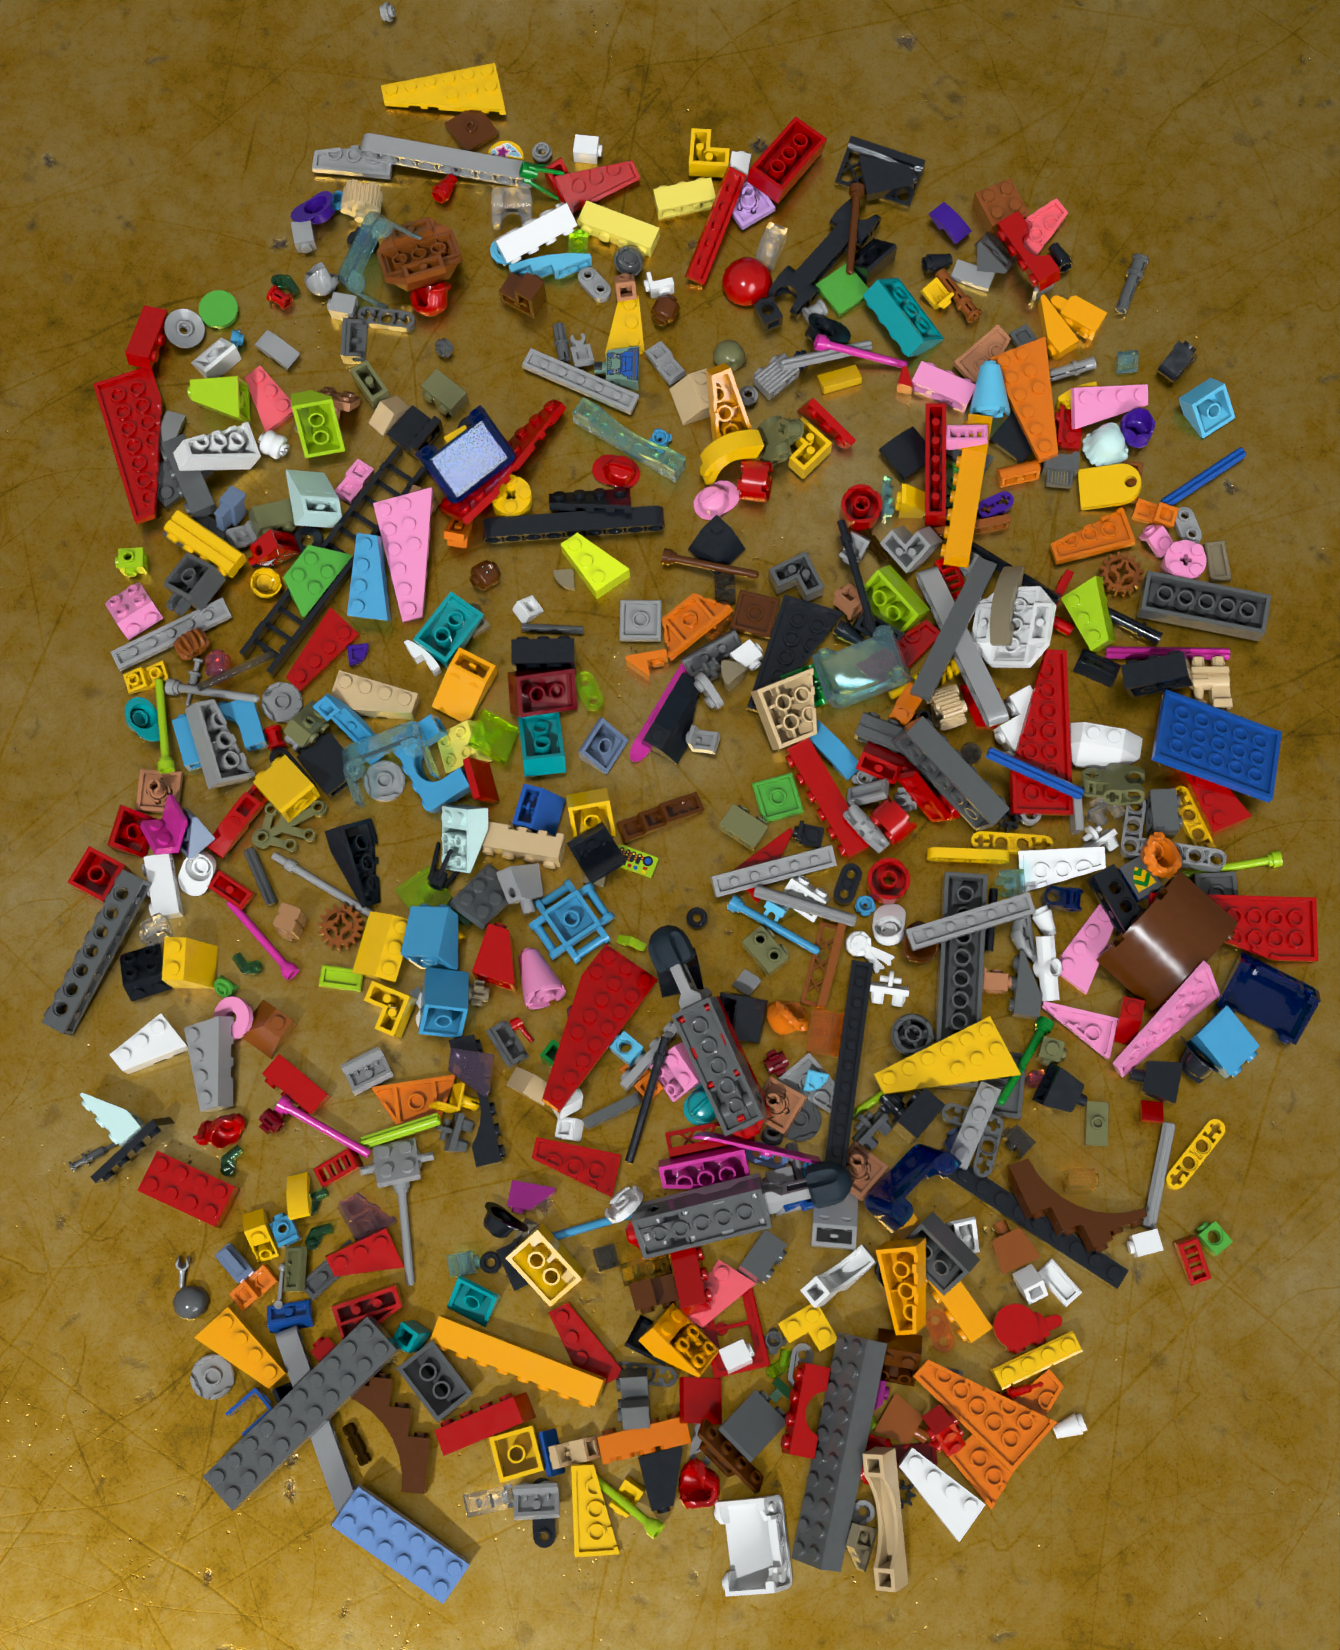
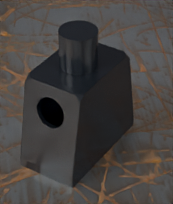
M1147 1061L1143 1065V1070L1130 1069L1129 1080L1140 1083V1094L1172 1106L1176 1104L1183 1063Z
M1050 1062L1032 1100L1047 1107L1072 1112L1076 1105L1080 1107L1085 1106L1088 1098L1085 1094H1082L1084 1089L1082 1082L1065 1069Z

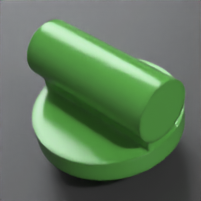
M222 975L214 982L216 993L225 998L236 993L239 988L238 985Z

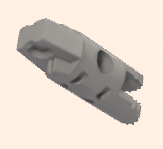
M852 804L849 810L844 812L843 817L878 853L882 852L890 844L881 830L856 804Z

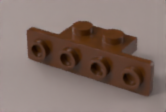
M708 1419L702 1420L697 1434L702 1440L699 1449L727 1477L736 1474L755 1494L759 1493L764 1476Z

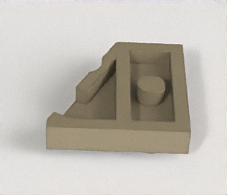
M852 1523L846 1546L856 1569L866 1572L878 1529Z

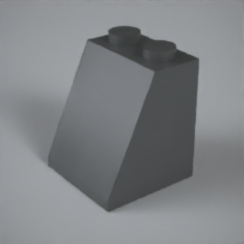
M754 1390L718 1428L750 1463L786 1425L784 1419L786 1414L779 1406L774 1409L768 1403L771 1398L763 1390L760 1392Z

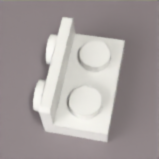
M802 875L792 877L783 893L822 905H826L831 899L827 896L828 893L820 887L815 888ZM794 909L812 922H815L818 917Z

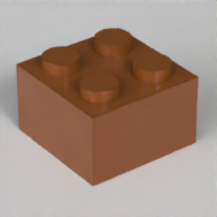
M1011 178L975 192L972 205L989 237L996 235L998 231L997 222L1016 211H1019L1024 219L1027 217L1028 210Z

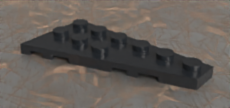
M784 594L752 691L781 680L780 676L804 667L843 616V612ZM751 695L747 710L758 713Z

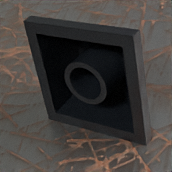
M715 515L701 529L688 548V551L697 559L731 565L746 550L732 528L718 515ZM709 570L716 577H718L722 573L719 571Z

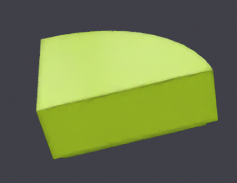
M618 935L616 940L618 944L623 946L629 945L638 951H644L647 945L632 936Z

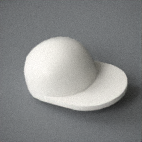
M200 851L193 858L186 857L178 875V883L185 893L191 896H199L206 892L217 866L211 854Z
M885 904L875 911L872 928L874 938L878 943L891 946L902 941L906 922V912L902 906L898 904Z

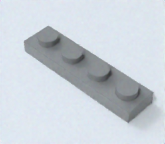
M983 1081L980 1082L946 1162L967 1170L1000 1095V1089Z

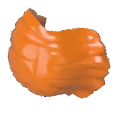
M1162 831L1155 832L1148 837L1140 852L1142 862L1147 866L1146 869L1152 875L1159 876L1160 878H1171L1178 873V869L1182 868V858L1177 847L1170 839L1165 837Z
M778 1000L767 1004V1021L776 1033L787 1035L795 1031L803 1032L808 1030V1015L806 1009L800 1003Z

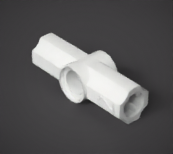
M1054 935L1035 936L1037 959L1033 964V972L1039 978L1040 993L1042 995L1041 1001L1060 1000L1058 977L1062 972V964L1056 958Z

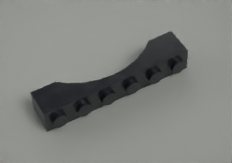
M474 1034L449 1040L454 1063L470 1077L480 1101V1125L477 1136L472 1144L476 1168L481 1169L503 1163V1157H506L504 1145H500L498 1136H501L499 1123L495 1124L493 1115H497L495 1103H490L489 1099L492 1089L490 1081H486L484 1073L488 1071L485 1060L481 1061L479 1053L483 1052L481 1040H477Z

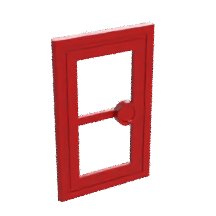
M753 1287L742 1295L748 1320L729 1325L719 1322L716 1326L714 1320H712L703 1328L705 1336L720 1350L717 1335L724 1336L727 1334L728 1329L749 1325L756 1354L755 1357H751L752 1364L728 1374L718 1353L711 1362L714 1379L771 1366Z

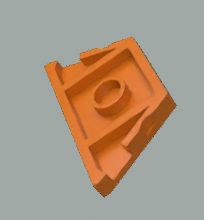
M692 593L661 618L669 659L671 661L674 660L732 613L733 609L730 605H722L717 603L716 600L703 598L699 594Z
M447 1075L372 1087V1090L396 1125L433 1113H438L442 1120L444 1112L430 1108L429 1104L437 1101L447 1103L456 1077L455 1075Z

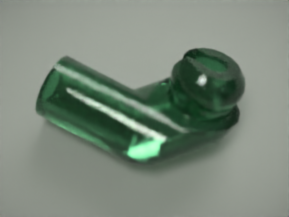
M278 274L271 277L272 285H277L279 288H287L293 296L300 292V288L291 276Z
M237 953L232 957V960L243 974L256 975L262 970V963L259 960L246 961L241 953Z
M238 1144L221 1157L220 1171L224 1176L228 1177L234 1173L235 1159L244 1153Z
M325 1186L310 1194L312 1198L311 1216L316 1214L320 1201L329 1196V1191Z
M332 1223L311 1228L305 1240L306 1247L309 1250H315L323 1236L334 1233Z

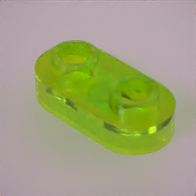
M586 671L579 672L575 676L576 690L583 705L589 711L600 710L604 704V698L593 675ZM587 681L588 685L582 686L581 683ZM596 699L597 703L591 704L590 700Z

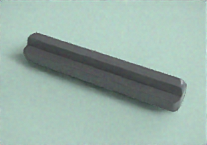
M250 847L244 850V855L267 906L277 903L275 894L256 850Z

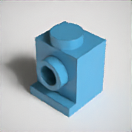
M284 1212L272 1218L273 1222L269 1223L279 1248L283 1249L302 1239L295 1221L289 1220L288 1215H285ZM282 1225H286L287 1230L284 1233L280 1232V1227Z

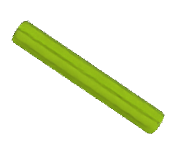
M433 1113L359 1138V1143L366 1148L374 1147L439 1126L441 1118L438 1113Z

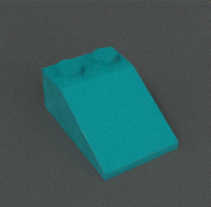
M450 592L413 638L414 643L426 650L435 661L448 669L459 647L462 649L466 647L484 614L453 592Z
M559 712L518 717L525 777L566 772Z

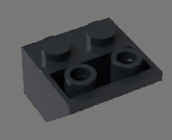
M729 991L720 992L719 998L738 1040L760 1043L768 1000Z

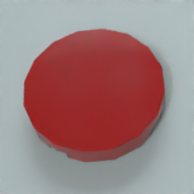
M1013 1303L1006 1305L997 1312L994 1318L993 1328L995 1336L1001 1344L1008 1348L1020 1349L1027 1347L1038 1334L1036 1315L1023 1304Z

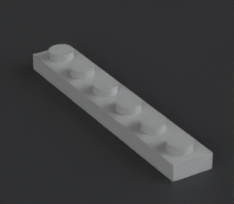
M530 348L522 364V368L629 415L632 414L639 400V394Z
M222 597L206 605L202 611H193L111 651V654L121 672L173 647L176 639L187 631L201 628L204 632L233 617Z
M827 845L710 876L715 897H720L754 888L756 885L761 886L837 866L832 845Z
M1027 892L906 929V934L912 951L1035 914L1036 910L1030 893Z
M705 987L702 991L706 992L707 997H712V992ZM670 1021L663 1029L665 1033L662 1036L670 1038L669 1046L679 1034L675 1023ZM656 1037L649 1045L651 1049L646 1054L642 1053L635 1060L636 1066L631 1071L629 1069L626 1070L621 1076L620 1086L626 1092L631 1089L644 1072L654 1063L652 1059L654 1052L658 1050L661 1037L660 1039Z

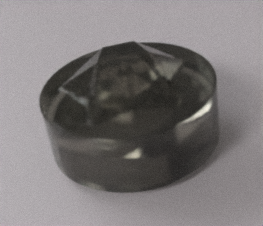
M973 742L965 743L960 749L963 759L968 764H974L981 758V749Z

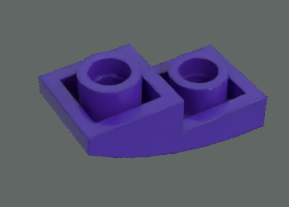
M945 202L928 214L939 230H945L954 244L972 232L964 220Z

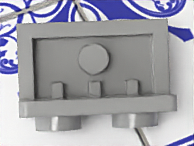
M380 1047L370 1049L366 1053L350 1059L341 1065V1069L346 1075L355 1096L394 1076Z
M543 1481L540 1484L522 1482L518 1485H513L514 1520L560 1518L558 1483Z

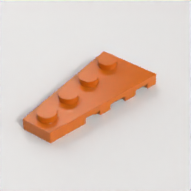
M1121 507L1115 513L1107 514L1100 518L1099 521L1084 526L1082 530L1076 533L1072 532L1051 543L1050 550L1055 564L1058 565L1133 546L1136 540L1125 511Z

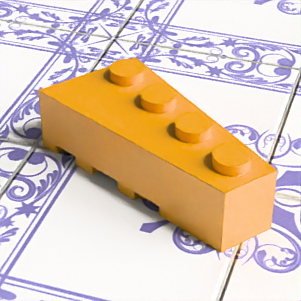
M722 363L706 370L713 442L729 433L752 429L731 368L727 364Z
M926 1238L885 1241L876 1249V1254L895 1334H917L926 1325Z
M227 1307L194 1337L268 1389H274L288 1376L284 1365L233 1307Z

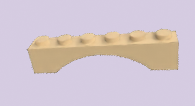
M875 1446L862 1454L864 1476L873 1492L878 1516V1545L873 1567L875 1589L877 1591L897 1592L909 1583L896 1450L892 1447Z

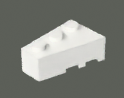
M160 1013L114 1050L110 1056L123 1072L131 1074L154 1065L156 1062L188 1051L186 1040L169 1019Z

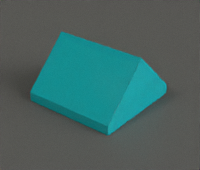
M459 1275L447 1308L486 1327L501 1296Z

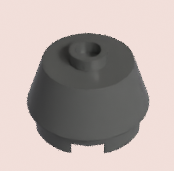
M906 1014L898 1018L891 1030V1039L893 1045L900 1053L911 1056L933 1044L934 1030L931 1023L925 1017L919 1014Z

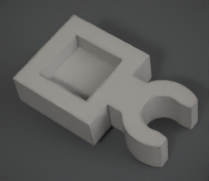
M581 333V340L579 341L575 340L574 336L571 335L572 347H570L574 367L593 365L594 357L590 343L586 344L585 334Z

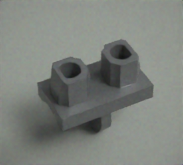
M879 1110L874 1115L870 1111L865 1116L858 1113L856 1118L859 1122L854 1126L858 1132L852 1139L869 1150H873L879 1142L872 1135L878 1130L885 1136L893 1129L888 1121L889 1117L886 1113H882Z
M454 1113L452 1122L449 1119H445L443 1126H436L435 1130L441 1132L439 1140H446L443 1151L466 1152L468 1141L459 1138L460 1131L471 1132L474 1121L466 1118L465 1114Z

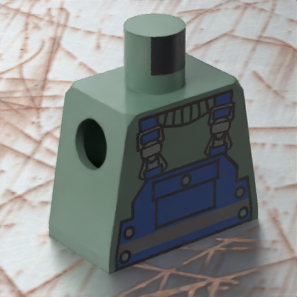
M639 346L608 350L606 352V362H594V374H606V381L622 388L639 390Z

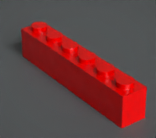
M926 403L925 526H945L946 403Z
M806 738L788 748L785 760L790 768L793 767L797 773L795 777L799 785H804L807 792L805 794L811 804L814 803L817 807L816 814L821 822L825 821L828 826L826 831L831 839L836 840L838 844L836 848L840 856L850 861L870 850L871 846L861 838L843 817L844 812L849 810V806L810 739Z

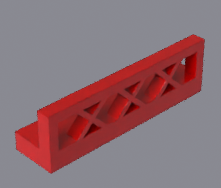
M719 1122L666 1132L665 1136L670 1158L729 1146V1144L710 1140L695 1143L690 1139L696 1131L707 1132L705 1129L712 1128L710 1132H713L716 1127H720ZM690 1133L688 1137L683 1134ZM680 1135L686 1139L682 1146L672 1147L671 1136ZM731 1135V1137H736V1138L744 1139V1138L739 1137V1136H736V1135ZM755 1136L745 1140L755 1142Z

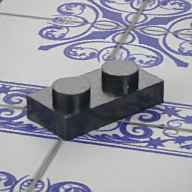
M517 1241L496 1250L514 1291L529 1285L506 1259V1256L518 1245Z

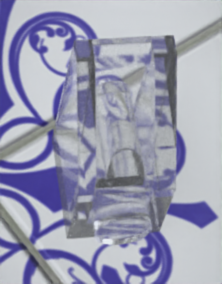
M769 222L761 238L755 259L766 265L771 273L787 240V228Z
M156 913L140 923L139 937L141 942H145L147 946L164 944L165 937H173L170 921L161 913Z
M511 1484L463 1495L467 1518L514 1507V1494Z

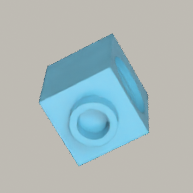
M625 1031L621 1035L618 1034L610 1046L612 1053L630 1068L635 1065V1060L642 1053H645L643 1046ZM623 1045H631V1049L628 1052L620 1051Z

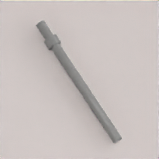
M276 851L273 853L271 859L283 865L284 869L290 873L298 874L345 904L353 906L355 910L367 917L370 911H373L368 907L362 908L359 901L302 868L292 858L288 859Z

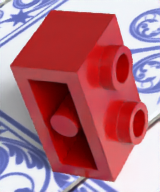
M941 1404L922 1416L927 1426L925 1431L938 1453L943 1451L948 1458L952 1454L958 1453L965 1446L962 1436L965 1434L958 1425L957 1419L952 1412L947 1414Z

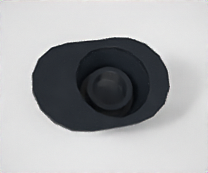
M811 313L809 315V326L805 331V336L813 342L817 334L825 335L830 341L847 343L850 340V331L842 323L818 313Z
M1180 1036V1039L1187 1047L1181 1059V1063H1183L1182 1070L1195 1082L1201 1083L1213 1072L1220 1074L1216 1067L1205 1060L1184 1037Z
M486 1202L485 1208L487 1213L483 1224L493 1236L504 1238L514 1229L523 1232L529 1230L527 1225L512 1216L502 1206L494 1202Z

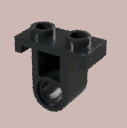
M1178 340L1174 345V349L1157 369V372L1173 384L1191 362H1194L1198 357L1194 353L1197 349L1186 340L1184 343Z

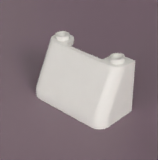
M768 1495L717 1502L714 1508V1516L720 1524L726 1525L731 1571H728L722 1579L725 1596L769 1594L789 1589L793 1579L782 1497L780 1495Z

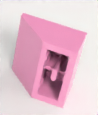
M683 1042L675 1045L665 1053L667 1058L665 1064H662L658 1081L672 1102L677 1101L701 1085V1081Z

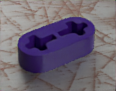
M1003 491L979 502L977 511L979 519L999 516L1009 511L1014 502L1012 494ZM1001 498H1003L1004 500H1008L1006 506L1004 503L999 504ZM983 506H985L986 509L993 506V508L990 509L989 514H987L986 512H982Z

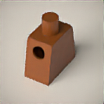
M1005 1219L993 1224L999 1237L991 1240L990 1244L1000 1276L1040 1258L1039 1253L1020 1227L1010 1231Z
M893 1393L877 1421V1426L873 1430L905 1444H909L912 1437L923 1444L928 1438L926 1429L920 1426L923 1419L922 1415L901 1396Z

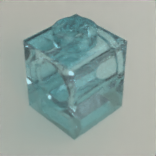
M473 1250L446 1255L450 1278H456L459 1275L478 1273L477 1268L481 1267L479 1254L475 1255Z

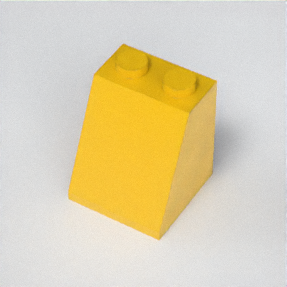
M284 755L282 758H276L271 763L272 766L266 771L259 772L255 776L253 783L289 823L316 801L320 794L312 782Z
M165 937L162 980L172 988L215 989L218 946L186 937Z

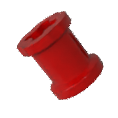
M273 285L268 291L266 299L269 302L273 301L285 311L291 305L293 295L290 293L286 294L279 289V286Z
M272 725L263 730L269 742V751L277 747L285 748L287 746L286 742L283 741L281 735L282 727L280 725Z

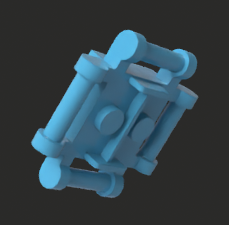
M567 879L559 888L541 900L537 899L533 902L541 916L533 920L528 926L537 933L550 952L549 956L552 960L567 951L574 963L577 964L581 961L580 958L596 947L611 941L602 926L611 922L615 915L608 911L595 892V887L592 883L577 890L572 882ZM567 891L570 892L569 895H567L562 900H560L559 902H557L556 904H554L546 910L545 906H547L548 904H550L551 902L565 894ZM588 895L602 915L600 919H597L583 899V896ZM543 923H548L561 942L560 946L556 947L541 926ZM593 932H598V937L576 952L572 948V946Z

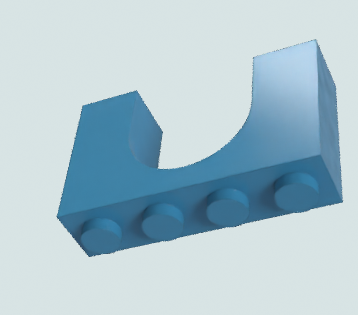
M235 700L232 702L223 701L217 704L225 720L232 721L239 726L245 748L249 753L269 746L255 702ZM181 714L177 716V719L172 720L184 766L188 771H192L202 767L187 715Z
M430 714L392 739L391 743L394 754L403 763V771L406 775L410 776L413 782V789L421 796V803L424 809L432 813H439L442 811V806L451 805L471 792L465 768H458L436 782L431 781L425 775L422 767L424 753L432 744L448 734L439 716Z

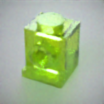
M575 229L573 233L568 234L567 253L588 254V233L581 229Z

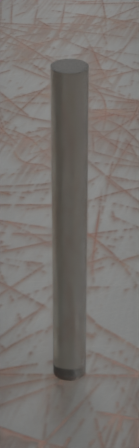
M270 650L196 684L197 689L201 692L275 658V655Z

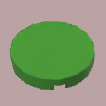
M214 290L207 293L199 303V315L203 323L210 328L225 329L231 326L238 317L239 306L235 297L229 292Z

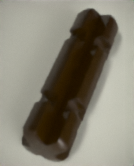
M869 528L860 531L859 534L871 540L868 547L874 555H877L879 562L883 564L890 559L889 553L883 549L876 536L872 535V531Z
M354 1423L345 1425L342 1430L345 1436H348L347 1440L354 1455L358 1457L356 1459L359 1465L364 1466L368 1464L371 1458L365 1452V1445L359 1433H356L357 1429Z

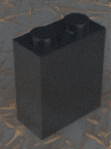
M331 732L320 735L316 739V743L310 747L303 748L299 752V756H297L299 762L330 800L363 775L360 768Z

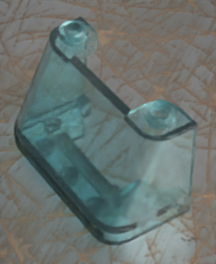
M881 625L875 628L872 638L835 652L834 650H829V648H823L818 650L817 654L812 655L826 702L836 709L844 708L907 684L912 680L909 668L890 625Z

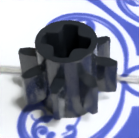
M1009 809L998 821V829L1003 828L1006 833L1011 830V827L1016 830L1019 828L1016 822H1020L1022 818L1018 814H1011ZM1007 816L1011 818L1009 822L1006 821Z
M901 1092L882 1095L878 1100L881 1103L879 1109L886 1113V1115L890 1112L896 1115L905 1105L902 1101L905 1096Z
M901 1480L899 1489L907 1490L905 1493L907 1498L905 1500L900 1498L901 1509H903L905 1503L912 1506L910 1499L917 1496L910 1491L913 1488V1484L906 1487L904 1480Z

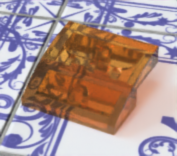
M812 1009L806 1053L838 1058L843 1014Z

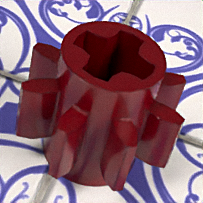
M773 1049L765 1054L767 1058L763 1060V1063L770 1075L775 1073L778 1077L786 1072L785 1067L789 1065V1062L783 1051L777 1053Z
M268 1108L259 1117V1121L262 1123L259 1128L266 1134L270 1132L277 1134L286 1123L283 1120L285 1115Z

